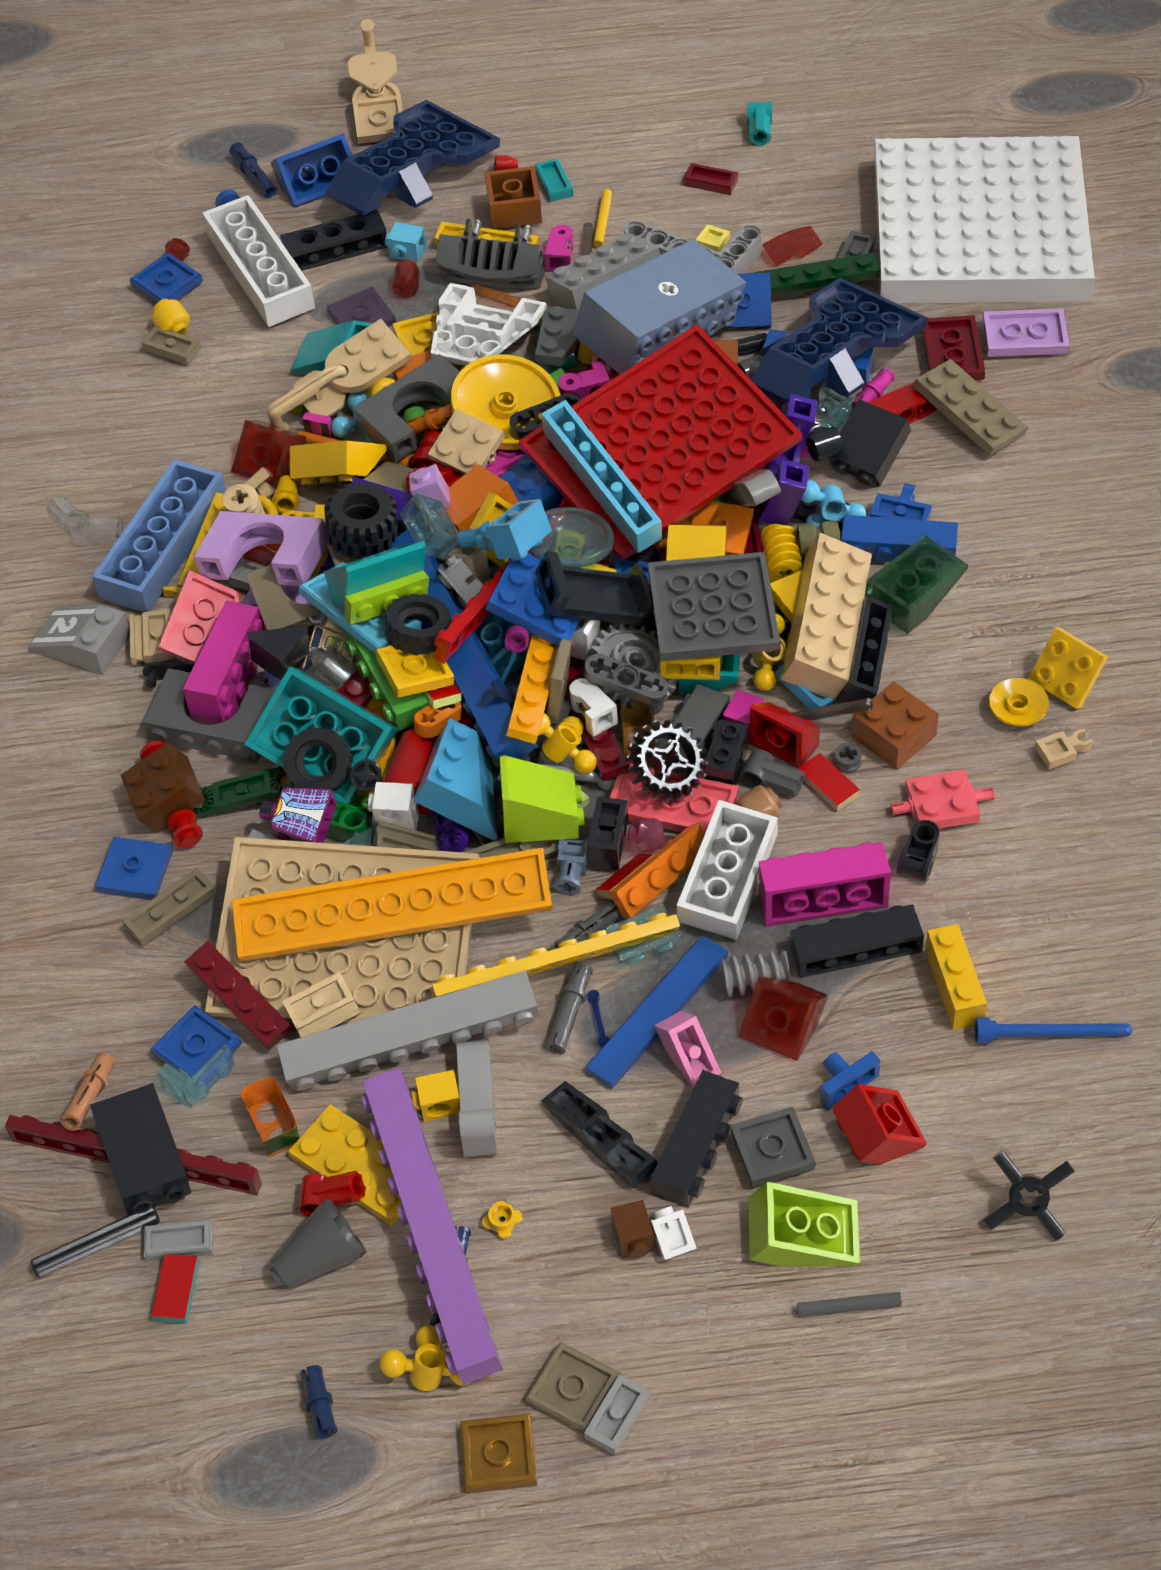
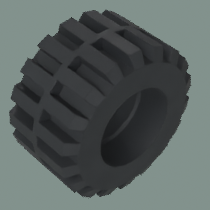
M359 482L356 485H344L343 489H336L334 495L330 494L327 498V503L324 506L325 531L329 545H333V549L336 552L342 551L344 556L352 555L354 558L360 559L361 556L369 557L384 552V549L389 550L392 547V542H395L397 538L398 528L397 504L390 492L385 493L383 487L377 488L375 484L368 483V485H363L362 482Z

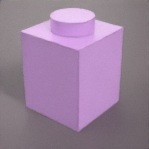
M436 464L420 468L409 474L410 492L424 516L451 506L449 487Z

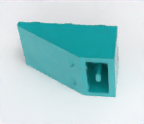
M353 320L307 333L292 365L291 373L307 375L315 370H324L326 359L334 348L373 323Z

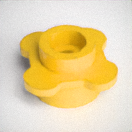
M498 1201L489 1209L488 1215L483 1217L482 1224L485 1229H492L498 1233L500 1238L506 1239L511 1236L513 1227L522 1222V1213L518 1210L514 1211L510 1204ZM500 1218L506 1219L504 1222L499 1221Z

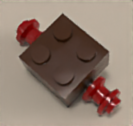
M151 741L141 749V761L120 776L137 820L157 834L168 827L171 832H174L172 839L176 846L191 848L203 836L201 827L196 824V814L192 810L206 800L188 757L169 742Z

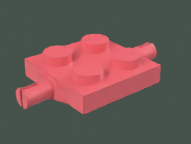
M964 769L905 779L908 801L890 803L892 816L910 813L917 822L930 820L936 823L940 829L980 822V811L977 802L994 800L995 794L993 787L975 790L969 783Z

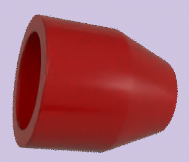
M495 155L494 171L518 168L517 159L507 155Z

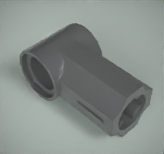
M755 749L749 756L739 777L750 788H754L757 785L770 786L774 790L795 797L802 787L805 772L776 762L774 756L765 750Z

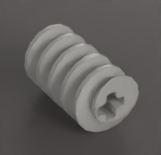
M781 951L779 961H777L773 952L768 953L766 962L760 953L755 955L753 963L748 955H743L741 964L738 963L735 956H730L729 963L726 965L722 957L724 986L728 997L732 996L734 987L738 988L741 995H745L747 986H750L753 993L757 994L759 986L762 984L766 993H770L773 983L776 984L779 992H783L785 982L790 984L786 951Z

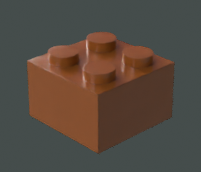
M535 166L485 172L492 229L513 227L517 224L521 226L542 223L541 202Z
M893 681L853 715L852 738L897 770L937 735L939 714Z

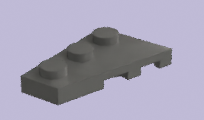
M547 306L535 353V362L537 364L562 366L575 350V345L579 339L572 332L579 310Z

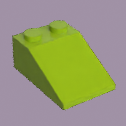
M766 1182L748 1197L749 1253L751 1261L777 1266H857L860 1264L857 1200Z

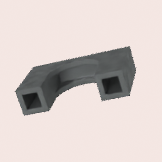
M442 355L435 356L353 407L356 426L375 444L387 445L385 453L396 463L417 449L415 432L397 415L399 411L406 405L420 400L434 401L443 406L450 404L452 386L460 371Z
M168 668L143 721L148 740L169 742L171 745L180 746L187 750L195 749L212 755L221 754L243 761L251 760L258 762L261 754L244 744L276 689L250 684L238 711L231 718L218 724H200L189 718L190 713L183 691L190 673Z

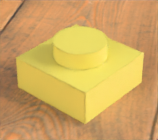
M707 224L696 241L704 247L721 252L730 240V231Z

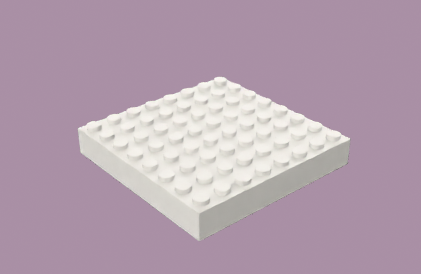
M1079 136L875 139L874 172L880 296L895 303L1091 302L1095 277Z

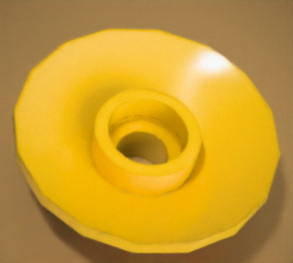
M1010 678L1001 681L992 689L989 696V705L994 716L1003 723L1012 726L1035 724L1046 715L1049 708L1048 695L1043 687L1025 678Z

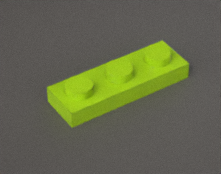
M422 570L345 596L344 618L349 625L385 614L388 605L403 595H428L429 577Z

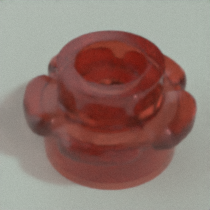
M172 238L171 241H167L165 245L166 253L169 252L180 261L189 256L190 248L185 241L179 238Z

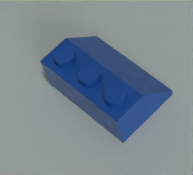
M343 133L278 157L271 162V166L280 188L293 207L326 195V190L343 161L353 155Z

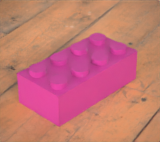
M225 601L183 687L191 720L206 725L218 724L228 720L237 712V706L247 692L248 683L258 670V665L251 661L248 632L264 630V621L261 620L258 607Z
M867 842L858 846L835 847L826 851L803 852L795 856L771 857L767 860L759 861L758 897L765 927L888 908L891 870L883 842Z

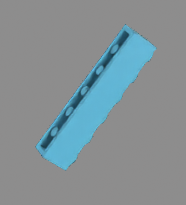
M564 400L541 413L544 434L637 553L661 540L662 524L660 518L569 403Z

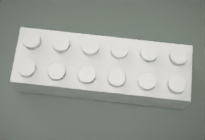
M249 195L202 212L208 238L268 327L315 309L311 284Z

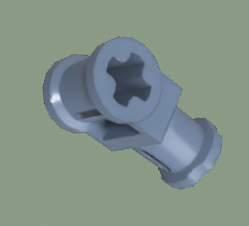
M588 838L586 840H559L557 855L559 876L555 879L553 887L561 894L575 895L581 890L580 875H586L588 865Z

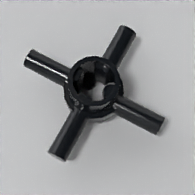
M1004 1150L997 1153L993 1159L1012 1184L1009 1189V1202L984 1218L987 1226L993 1230L1014 1214L1019 1213L1024 1216H1037L1055 1241L1062 1238L1066 1232L1047 1208L1050 1201L1049 1190L1075 1172L1072 1165L1065 1161L1046 1176L1040 1178L1034 1174L1022 1175ZM1026 1187L1028 1192L1037 1190L1039 1196L1032 1203L1027 1204L1024 1202L1020 1192L1023 1188Z

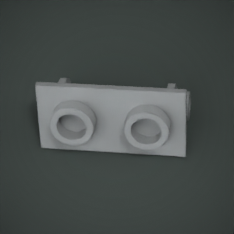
M452 555L445 562L448 565L447 568L442 564L439 566L438 571L441 574L438 578L448 589L452 587L460 595L457 598L458 601L465 608L470 598L478 596L483 583L478 578H475L468 584L466 579L473 572L460 557L457 559L455 555Z

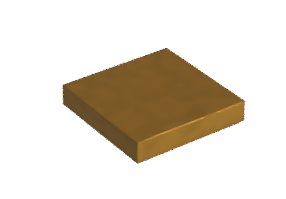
M531 1413L460 1421L466 1494L537 1486Z

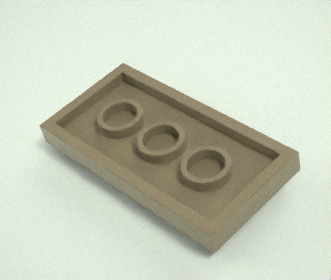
M951 359L919 376L914 381L913 387L988 455H992L1024 436L1028 429L1022 421Z

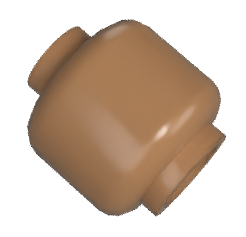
M757 785L741 795L737 800L738 806L777 818L780 817L779 808L783 807L770 786L765 788L762 785Z

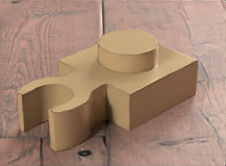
M1079 729L1069 737L1061 731L1036 740L1035 749L1050 770L1075 761L1077 752L1089 751L1092 746V739L1085 742L1080 741V739L1085 738V729Z

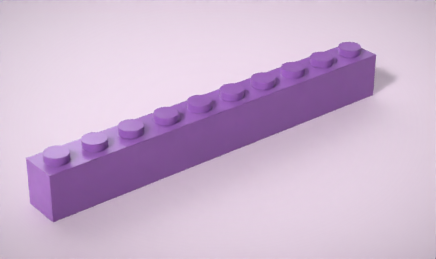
M399 1067L363 1081L366 1094L361 1095L367 1114L373 1112L375 1121L370 1122V1126L375 1140H382L384 1148L379 1150L385 1169L391 1167L393 1176L388 1178L390 1188L394 1197L400 1195L402 1205L397 1206L399 1216L403 1225L409 1224L412 1232L406 1235L412 1254L418 1253L421 1263L416 1264L417 1272L422 1284L427 1282L429 1284L431 1292L425 1294L430 1311L432 1314L438 1312L441 1321L435 1324L441 1344L448 1343L451 1352L445 1355L449 1370L452 1375L458 1373L463 1385L503 1370L403 1073Z

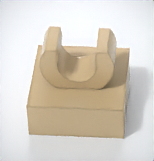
M264 467L244 483L250 485L256 491L258 490L261 495L267 498L275 493V490L267 482L273 475Z

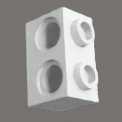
M376 782L374 794L370 793L368 799V810L373 812L372 825L374 827L378 820L417 831L419 810L417 803L413 801L415 796L413 784Z

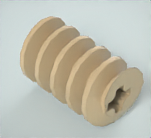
M233 485L222 496V502L225 510L228 512L265 514L256 490L250 485Z

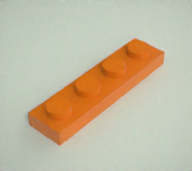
M699 823L688 826L609 892L623 918H632L693 866L705 836Z

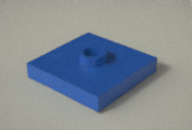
M169 252L130 278L131 286L156 303L163 299L178 300L203 282L200 273Z
M770 273L737 274L747 282L743 291L744 297L738 305L735 321L730 326H725L721 329L771 327Z
M113 837L95 886L97 892L149 900L154 899L158 895L172 856V845Z
M194 1005L150 1049L155 1057L199 1088L242 1045V1040L235 1033Z

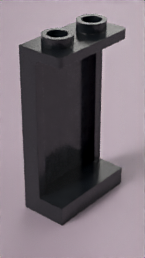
M546 551L535 570L549 615L643 626L654 611L652 594L641 564L635 563L627 574L561 566L557 552Z
M153 1083L90 1104L128 1216L136 1213H145L153 1207L167 1202L178 1201L184 1196L191 1194L184 1166Z

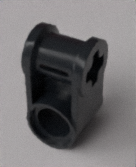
M921 820L914 824L906 846L900 854L896 869L897 874L905 872L921 877V880L924 882L928 881L939 845L940 830L936 823L930 820Z

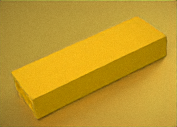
M668 526L666 561L726 555V526ZM721 656L660 661V676L667 679L720 680Z

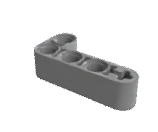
M489 1039L456 1043L460 1097L459 1126L464 1157L498 1154Z

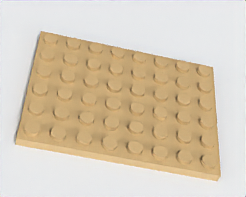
M235 837L216 949L287 1022L291 1023L293 1021L282 1001L339 971L361 1014L338 1026L432 999L431 988L432 984L437 983V978L449 974H454L455 978L466 975L472 924L240 962L237 955L232 899L480 858V854ZM208 990L205 1013L212 1017L237 1018Z

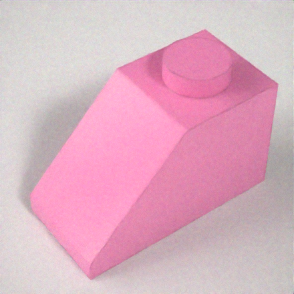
M681 1010L654 1025L667 1055L692 1088L695 1087L702 1070L716 1075L721 1073L695 1015Z

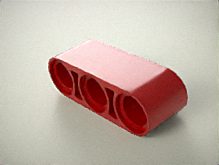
M914 383L867 402L908 419L909 424L925 418L937 410L932 403L913 387Z

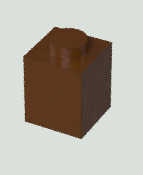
M643 1200L610 1208L611 1222L622 1259L627 1257L640 1258L651 1251H655L654 1234Z

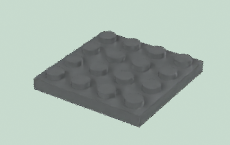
M765 552L648 563L660 661L780 650V638Z

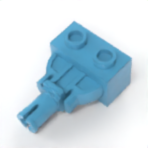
M540 499L516 502L492 523L485 521L478 528L465 529L459 532L458 543L462 548L478 546V548L485 549L486 551H495L498 559L510 558L511 561H517L528 555L527 551L532 547L540 545L543 542V538L552 529Z

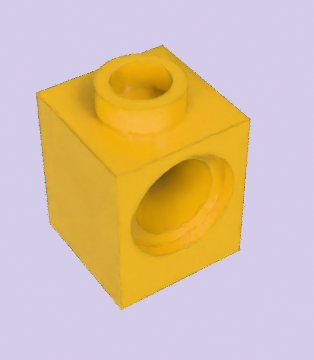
M454 1070L415 1078L417 1090L411 1091L415 1109L422 1111L424 1122L459 1115L460 1098Z

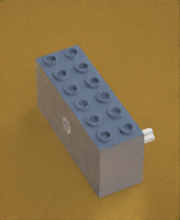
M693 239L584 292L572 334L607 363L606 368L608 370L614 369L619 374H622L697 324L709 336L725 326H730L736 319V311L744 297L743 291L747 282Z

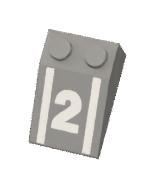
M101 604L57 606L30 643L28 649L31 652L103 675L129 638L130 629L125 612Z

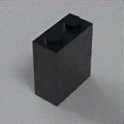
M858 399L840 432L843 441V451L828 457L832 468L840 474L846 475L849 473L856 476L857 480L863 484L871 485L873 483L881 486L911 432L908 419Z

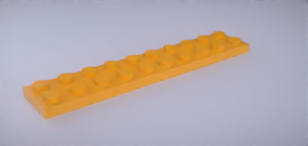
M543 848L232 899L237 955L240 962L553 910Z

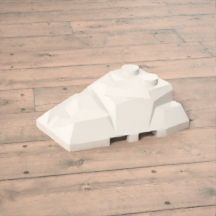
M450 283L439 299L440 311L436 317L437 329L434 331L431 358L440 354L449 363L466 366L476 359L500 354L538 323L547 305L545 302L526 298L520 300L513 312L477 305L473 287Z

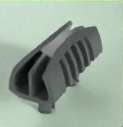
M470 218L466 220L463 237L439 234L436 263L439 264L438 268L442 269L440 272L441 278L474 285L502 288L536 289L541 287L545 274L544 250L542 245L528 244L532 228L526 224L523 233L520 224L516 225L513 242L479 239L482 222L476 219L472 228Z

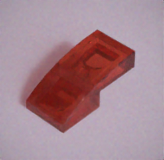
M811 226L793 229L762 244L775 266H778L797 253L802 259L823 245Z

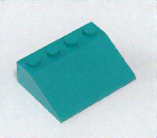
M289 666L244 745L283 768V754H285V748L292 741L291 738L294 735L300 734V731L305 729L325 728L333 730L339 736L345 738L347 745L352 750L353 767L358 761L363 759H371L378 763L399 728L302 670ZM315 746L306 752L304 766L311 775L323 776L332 768L333 758L326 748ZM350 774L348 781L342 784L340 789L332 791L337 801L347 804L351 802L359 790L352 784Z

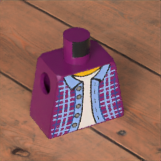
M285 788L281 792L278 803L262 802L259 816L261 819L271 820V829L278 839L324 843L338 803L332 790Z

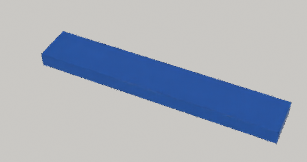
M702 935L586 1066V1073L610 1089H613L659 1036L654 1025L681 1011L722 964V957L725 961L728 957V951Z

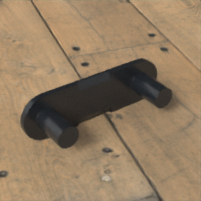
M196 662L147 663L142 670L143 675L147 678L146 686L149 688L156 687L157 680H163L168 668L191 673Z

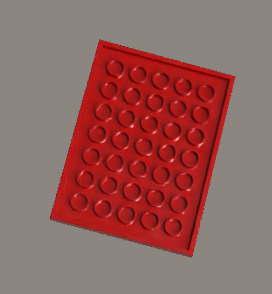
M698 324L571 406L660 518L662 534L668 531L669 525H677L735 486L734 483L754 473L802 441V433ZM543 425L519 440V447L621 562L637 552L544 434Z

